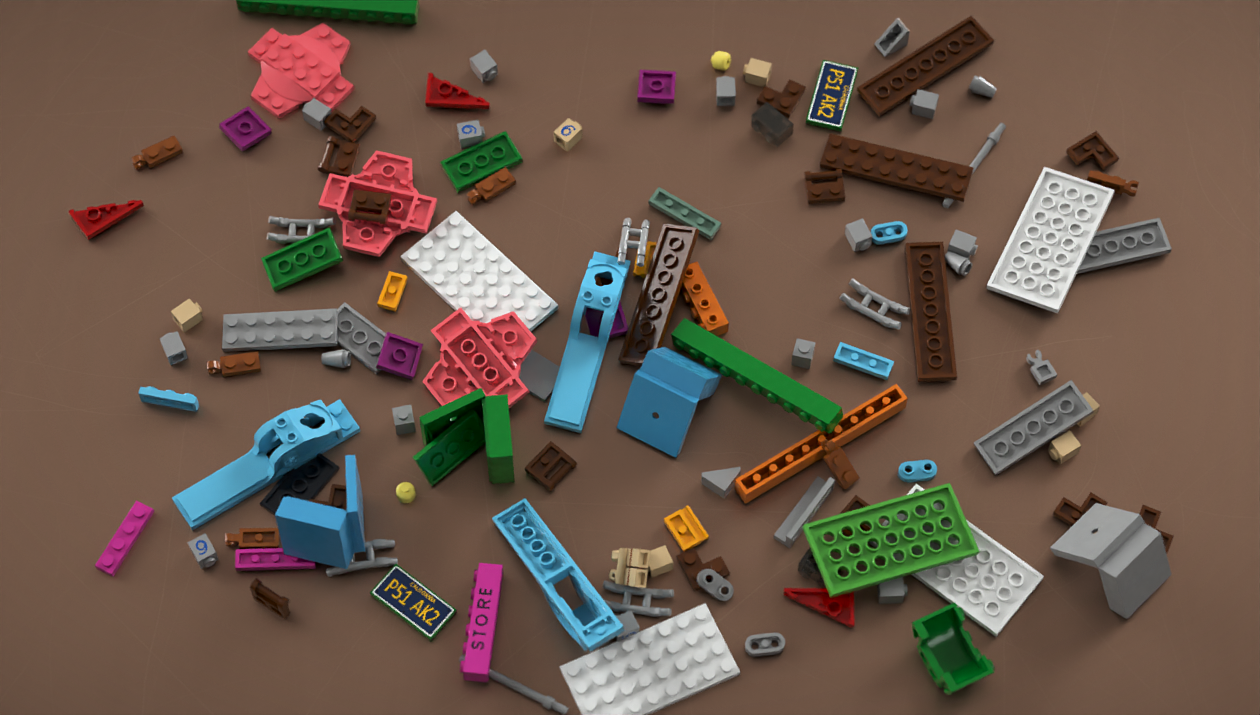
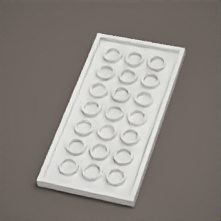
M1044 167L989 279L987 289L1058 314L1113 198L1114 190Z
M457 211L452 213L400 256L401 260L455 311L461 307L472 321L478 320L482 323L491 322V319L514 311L526 327L532 331L559 308L553 299Z
M915 484V486L909 491L907 495L923 491L925 489L920 487L918 484ZM940 503L933 504L936 510L944 509ZM921 508L915 510L920 516L926 514ZM898 514V515H897V518H898L899 520H901V521L907 520L906 515H904V514ZM885 520L882 526H888L889 522ZM947 520L941 521L942 526H944V527H950V526H951V524H950L949 521H947ZM967 521L980 551L978 555L911 575L949 603L955 602L958 607L963 609L964 614L997 637L1043 580L1044 576ZM928 525L922 527L927 533L933 532V529ZM911 531L904 532L905 536L908 538L915 537L914 533ZM893 536L886 537L887 542H896ZM951 537L948 539L951 544H958L956 538ZM873 541L868 542L873 547H878L877 543ZM931 543V544H930V547H931L933 550H939V549H940L939 544H937V543ZM918 548L911 550L914 555L922 554ZM899 553L893 555L897 561L904 559Z
M706 603L560 666V671L581 715H649L740 675V670Z

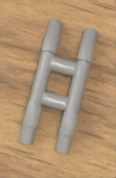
M269 216L268 223L280 227H289L288 235L268 232L267 240L276 241V243L281 244L296 243L315 234V227L324 228L335 225L336 219L334 217L316 220L288 219ZM296 227H308L307 236H296Z
M625 218L617 263L624 265L627 248L638 249L636 265L642 267L644 266L650 221L646 219L643 221L641 229L630 228L631 219ZM629 236H638L640 241H631L628 238Z
M853 278L848 284L865 298L859 304V302L843 293L839 298L854 311L874 319L885 327L901 328V322L884 315L888 309L896 313L909 315L911 308L890 301L869 290V288L858 283ZM871 300L882 304L878 312L867 308Z
M376 539L365 542L366 561L355 562V556L353 555L348 569L339 567L329 568L326 570L328 577L348 571L398 565L397 558L379 557L375 559L374 549L394 548L395 540Z
M609 581L603 582L602 588L615 593H624L622 604L604 600L611 611L628 612L631 610L632 613L650 615L651 617L671 616V608H650L651 597H674L673 589H649L615 584ZM632 594L643 596L642 606L630 605Z

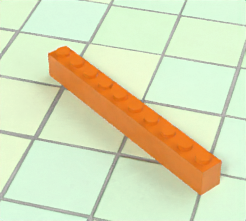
M897 384L893 385L844 414L841 421L830 434L818 430L735 479V491L745 504L827 455L820 444L823 440H832L835 446L842 447L904 410L907 405V396Z

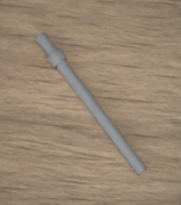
M1000 123L995 131L990 133L987 137V142L970 164V167H973V173L992 146L996 145L1000 140V135L1006 128L1004 123ZM946 198L942 203L943 207L949 208L954 200Z
M461 655L459 662L461 660L465 661V655ZM490 668V678L542 703L543 707L549 710L554 709L563 715L567 714L569 708L556 702L555 698L549 695L546 697Z

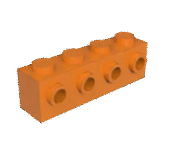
M698 262L689 264L681 289L685 303H689L691 306L690 312L694 319L697 318L698 326L716 336L728 332L729 322Z

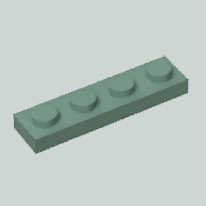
M660 187L657 188L648 200L649 205L689 227H697L699 234L712 240L721 227V222Z

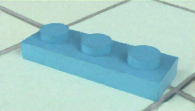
M842 342L839 343L833 358L834 362L884 380H888L894 365L892 360Z
M152 386L147 388L140 387L138 393L141 402L195 412L199 408L197 397L190 393L178 394L172 390L162 391Z

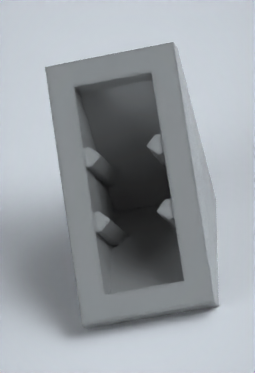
M897 18L874 44L884 57H887L907 46L910 31Z
M735 467L702 472L701 483L725 499L735 486V479L740 477L741 468Z

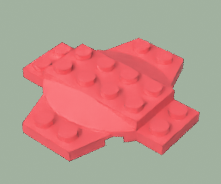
M324 23L301 35L288 36L285 33L282 35L271 28L248 51V55L261 64L262 71L251 94V99L278 119L298 109V105L310 102L313 98L331 108V112H333L354 90V85L341 77L340 64L343 63L351 47L350 41Z
M376 150L363 166L360 174L344 177L330 173L318 206L320 209L337 212V216L343 223V249L380 257L398 235L405 232L409 233L410 230L427 234L437 204V198L420 195L417 189L413 187L411 158ZM354 190L391 194L392 198L386 225H382L380 222L364 220L348 221ZM357 210L360 213L381 215V213Z
M460 307L431 330L432 334L441 343L440 360L434 364L422 382L441 406L479 388H482L486 396L508 394L509 408L530 393L528 388L519 379L521 364L537 343V339L514 311L491 319V322L482 323L478 320L472 321Z

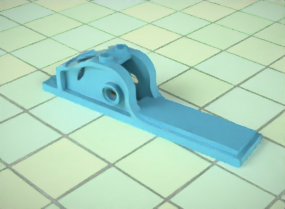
M594 251L577 297L567 345L544 424L582 433L629 271L630 260L625 259V264L620 265L617 263L618 257ZM596 276L613 281L611 284L597 286L595 284ZM587 307L604 312L598 337L580 333L583 315L586 314Z
M320 399L306 406L290 409L269 420L257 430L254 435V446L247 454L172 497V500L193 531L281 479L284 474L293 468L297 469L317 457V454H323L360 432V427L340 399L327 407ZM323 420L325 421V423L317 429L309 428L310 426L313 427L314 425L318 424ZM283 443L271 454L270 458H268L266 454L272 451L271 449H273L274 447Z
M526 498L492 518L496 527L537 580L559 622L584 651L589 650L591 652L625 631L621 622ZM567 576L570 577L575 591L584 603L573 611L564 599L560 598L553 586Z

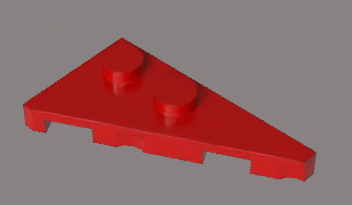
M428 73L426 107L490 109V102H487L485 99L470 95L469 91L457 85H452L445 79L442 81L434 77V74Z
M141 200L127 201V204L116 205V203H111L98 207H87V210L74 211L72 209L68 213L86 238L90 240L142 208L144 204Z
M784 588V596L846 626L854 628V591L831 598L827 588Z

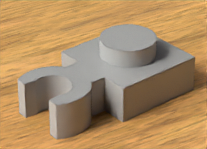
M1039 350L1035 352L1036 359L1027 354V362L1033 365L1030 371L1039 385L1057 377V373L1049 360L1042 361V354Z

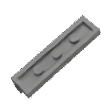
M817 476L774 534V539L791 548L803 532V525L811 521L834 490L835 480L830 477L828 481H825Z

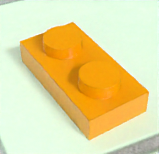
M389 271L377 302L378 307L396 312L408 280L406 275Z

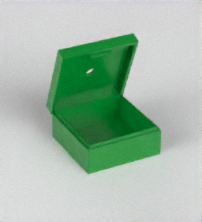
M479 388L419 417L423 445L426 447L468 411L474 409L485 428L489 482H492V484L515 482L508 394L486 396L482 388Z

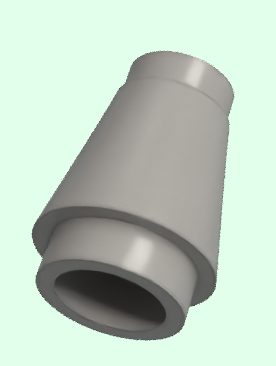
M976 75L969 86L973 93L993 98L997 90L996 87L983 77Z
M948 251L945 255L946 263L959 275L965 276L970 272L973 265L970 259Z
M345 349L322 353V364L345 368L351 364V353Z

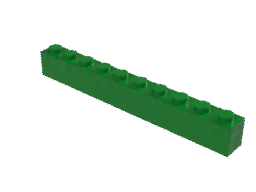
M236 0L238 10L244 12L254 11L278 13L280 15L294 14L297 16L307 15L331 17L334 19H359L371 22H399L404 24H417L419 10L418 0Z
M686 318L671 333L673 345L678 350L686 351L692 358L700 359L710 368L714 367L725 377L729 376L735 379L739 385H745L755 394H761L766 397L772 404L782 406L786 412L796 414L802 421L813 424L819 431H825L830 434L843 418L841 406Z

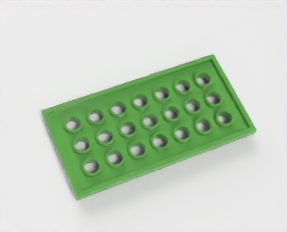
M950 483L803 525V531L831 598L976 556L980 552ZM940 503L944 509L936 510L933 504ZM921 508L926 514L920 516L915 510ZM904 514L907 520L901 521L897 518V515ZM886 519L889 525L882 526L878 520ZM947 520L950 522L951 526L944 527L942 526L941 521ZM867 524L871 530L863 531L860 525ZM928 525L933 529V532L927 533L922 527ZM842 530H850L852 532V536H844L842 534ZM911 531L914 533L915 537L908 538L905 536L904 532ZM831 535L834 538V540L832 542H827L824 540L823 536ZM893 536L896 539V542L889 543L887 542L886 537ZM954 537L958 540V544L953 545L948 539ZM873 541L877 543L878 547L872 549L867 543ZM937 543L939 544L940 549L933 550L930 547V544ZM856 547L859 549V553L852 554L849 548ZM918 548L922 554L914 555L911 550ZM832 552H837L840 554L841 558L837 560L833 559L830 554ZM899 553L904 559L897 561L893 555ZM882 559L885 565L878 566L874 560ZM863 564L867 570L861 572L857 570L856 565ZM840 569L846 570L848 576L841 577L837 571Z

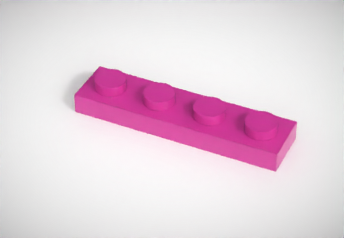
M138 501L134 503L95 564L96 569L112 577L115 575L153 515V508Z
M283 548L236 549L235 554L236 571L316 569V562L285 555Z

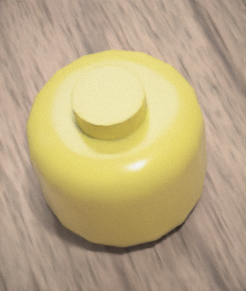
M717 51L711 57L713 67L718 70H727L731 63L730 54Z
M409 482L400 483L396 488L397 499L402 503L412 502L416 497L414 485Z

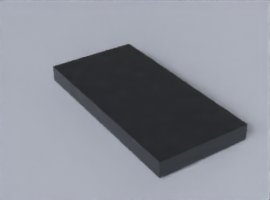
M317 454V457L297 469L293 468L284 474L260 502V506L275 516L283 497L288 496L309 501V499L314 500L338 472L340 467L322 454Z

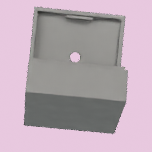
M1095 503L1050 547L1055 556L1098 568L1109 608L1126 619L1171 576L1161 532L1145 524L1140 514Z

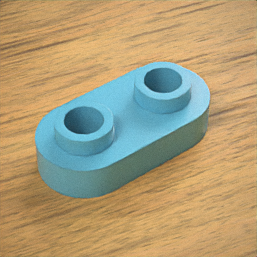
M900 221L875 225L871 229L872 242L880 245L902 241L907 236V226Z
M931 460L903 462L898 469V477L907 483L929 481L937 473V465ZM924 467H930L931 470H925ZM908 468L911 472H906L905 469Z

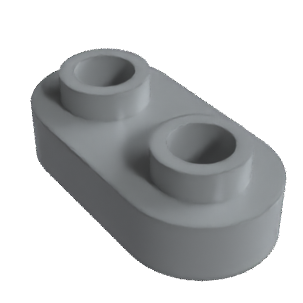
M703 569L698 573V585L717 600L726 601L733 596L734 589L732 584L714 570ZM707 575L711 577V581L709 583L706 582L705 579ZM723 587L727 589L726 594H722L721 589Z
M776 632L751 635L745 642L746 652L754 657L779 654L785 647L784 637ZM776 642L778 646L773 647L771 644ZM752 645H757L759 648H758V649H752L751 646H752Z

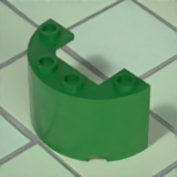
M955 602L912 622L914 638L918 637L917 649L923 663L938 687L945 688L944 693L946 694L954 693L993 674L995 670L990 659L987 660L985 654L981 655L978 648H974L970 633L965 631L962 626L965 620L964 611Z

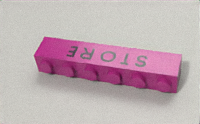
M479 563L478 570H474L473 581L476 582V587L471 590V599L474 601L473 606L469 605L468 618H471L470 624H466L465 631L468 641L463 644V654L466 655L465 661L461 660L460 673H463L464 680L488 683L503 580V565Z

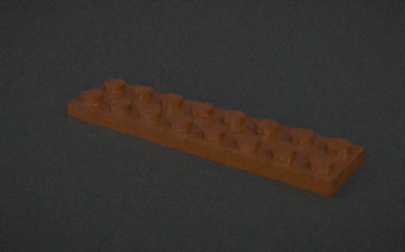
M971 15L857 87V92L876 114L881 116L916 94L918 89L922 90L993 45L994 39Z
M831 133L829 134L820 162V168L832 171L842 169L844 174L961 202L965 200L973 173V167Z
M663 224L618 358L621 363L642 366L648 350L661 348L699 234L697 227Z
M943 242L905 243L918 382L957 380Z

